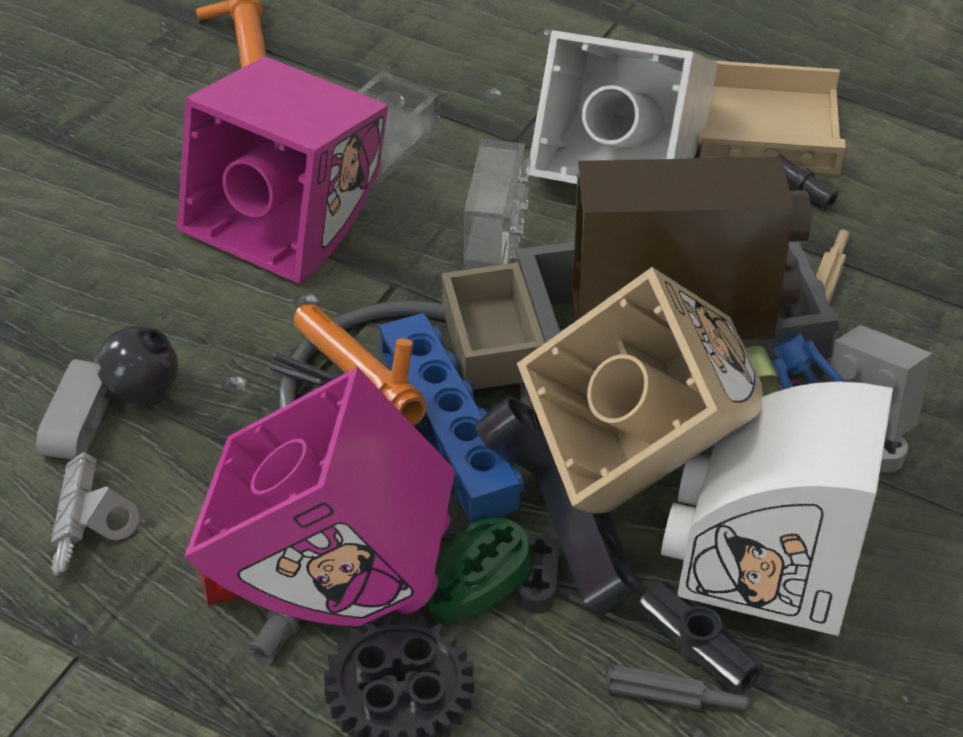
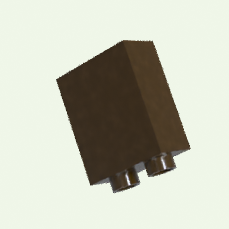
M781 157L578 161L572 281L575 322L653 267L728 315L741 340L775 339L779 307L796 306L800 297L799 262L796 256L787 257L789 242H805L809 238L811 206L808 192L806 190H789Z

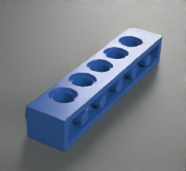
M424 313L380 325V351L390 371L393 369L396 340L405 338L413 342L408 381L423 394L427 406L426 413L418 425L426 440L455 470L452 489L470 523L473 524L483 519L497 518L518 511L520 492L524 490L520 471L517 467L511 468L506 458L489 449L479 437L475 424L487 413L483 408H477L471 385L468 380L462 381L460 378L456 359L452 353H446L438 327H432Z

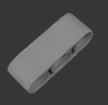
M73 359L70 362L40 423L36 437V450L38 454L72 460L83 452L87 453L113 396V393L103 384L98 376V372L101 370L99 363L96 362L94 364L91 361Z

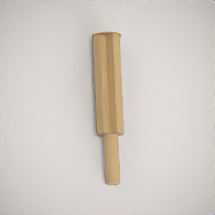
M846 230L839 231L833 248H831L830 253L825 252L816 274L817 280L823 282L825 297L829 304L847 258L846 254H843L849 238V232Z

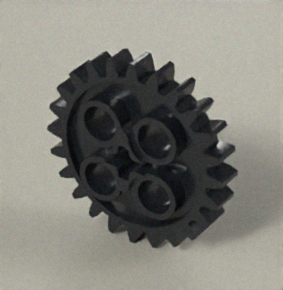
M407 614L401 616L399 624H393L389 616L384 615L383 626L378 628L373 622L369 621L366 623V633L362 634L352 628L350 630V643L339 640L337 642L338 655L328 656L329 670L324 671L325 702L330 706L331 718H340V731L342 733L354 729V737H435L434 733L438 732L444 737H450L451 723L462 725L464 710L471 709V694H474L475 678H473V662L467 661L466 646L457 647V635L455 633L442 638V624L440 623L430 630L426 629L425 617H421L415 625H410ZM413 658H423V660H412V659H413ZM368 666H378L374 669L366 668ZM422 696H431V697H434V698H432V699H430V700H424V699H421L420 697H422ZM377 704H385V705H388L387 707H384V708H376V707H373V706H375V705H377Z

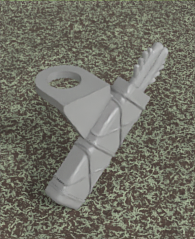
M85 452L67 463L65 475H63L64 480L59 495L60 499L58 500L59 506L51 535V545L57 548L53 556V565L51 566L55 576H60L61 573L67 571L68 563H70L72 558L71 554L73 553L74 544L82 540L86 526L108 539L122 540L130 536L139 523V511L136 505L129 499L107 486L91 492L97 460ZM117 507L126 508L129 514L127 524L119 530L109 529L106 522L109 512Z

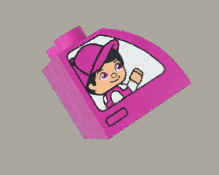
M266 56L186 97L177 230L293 282L302 283L337 248L357 218L373 187L380 169L388 105Z
M356 367L228 436L184 557L202 573L225 589L264 608L291 617L333 625L361 626L394 610L400 614H410L421 608L431 598L438 584L435 567L441 538L450 524V514L447 512L455 470L359 367Z

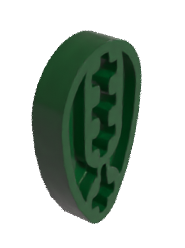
M504 518L483 519L464 528L445 548L436 562L435 573L438 577V584L431 598L424 604L430 618L435 623L447 625L472 617L490 608L516 589L527 578L534 562L533 550L524 529L516 522Z

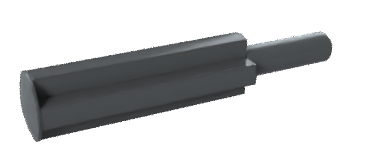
M615 664L611 665L607 676L608 692L700 709L701 702L741 710L748 708L749 698L747 696L705 689L704 681Z

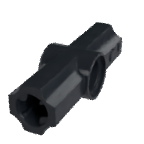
M657 580L650 585L638 601V611L678 644V651L683 660L691 665L703 666L734 694L741 693L743 695L749 690L762 674L764 663L722 629L720 616L710 608L696 607L688 599L678 597V591L666 580L663 582Z

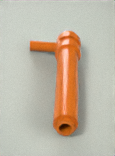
M227 0L196 8L199 21L230 13L231 19L235 23L241 68L266 56L260 19L262 16L260 0Z
M313 304L303 305L296 310L294 314L295 328L338 368L347 373L359 367L413 426L423 419L427 408L424 396L408 381L413 346L411 340L405 338L396 340L393 369L390 371L318 306Z

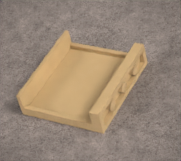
M714 61L718 63L707 125L706 129H703L699 146V158H722L723 156L727 158L776 157L782 154L786 159L803 170L808 168L817 174L840 175L846 148L845 139H840L836 89L840 69Z

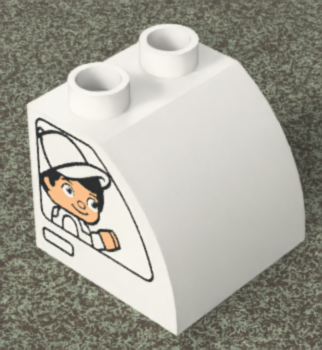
M825 382L795 386L762 397L761 410L754 419L715 443L711 457L698 454L686 462L680 484L678 502L693 505L696 508L677 503L672 504L661 555L684 560L677 596L839 636L876 496L893 388L866 383Z

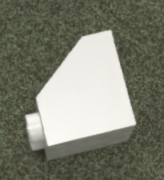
M552 30L527 175L577 184L578 161L694 159L701 143L703 129H706L718 63L691 51Z

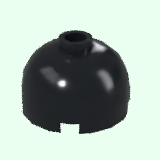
M129 326L114 332L106 339L94 357V364L98 362L101 367L98 376L103 384L112 393L133 404L137 398L148 401L145 406H154L160 403L170 391L178 375V357L171 343L162 332L147 327Z

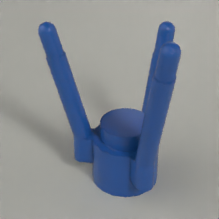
M801 332L781 340L772 347L777 358L771 363L778 373L783 390L791 388L787 373L788 369L792 375L802 372L809 384L819 383L810 369V366L813 364L812 359L833 382H845L818 352L813 341L806 342Z

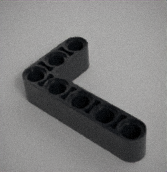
M511 396L507 397L476 422V431L489 449L536 475L579 592L586 605L595 614L603 616L637 592L639 588L609 512L592 513L572 507L535 410Z

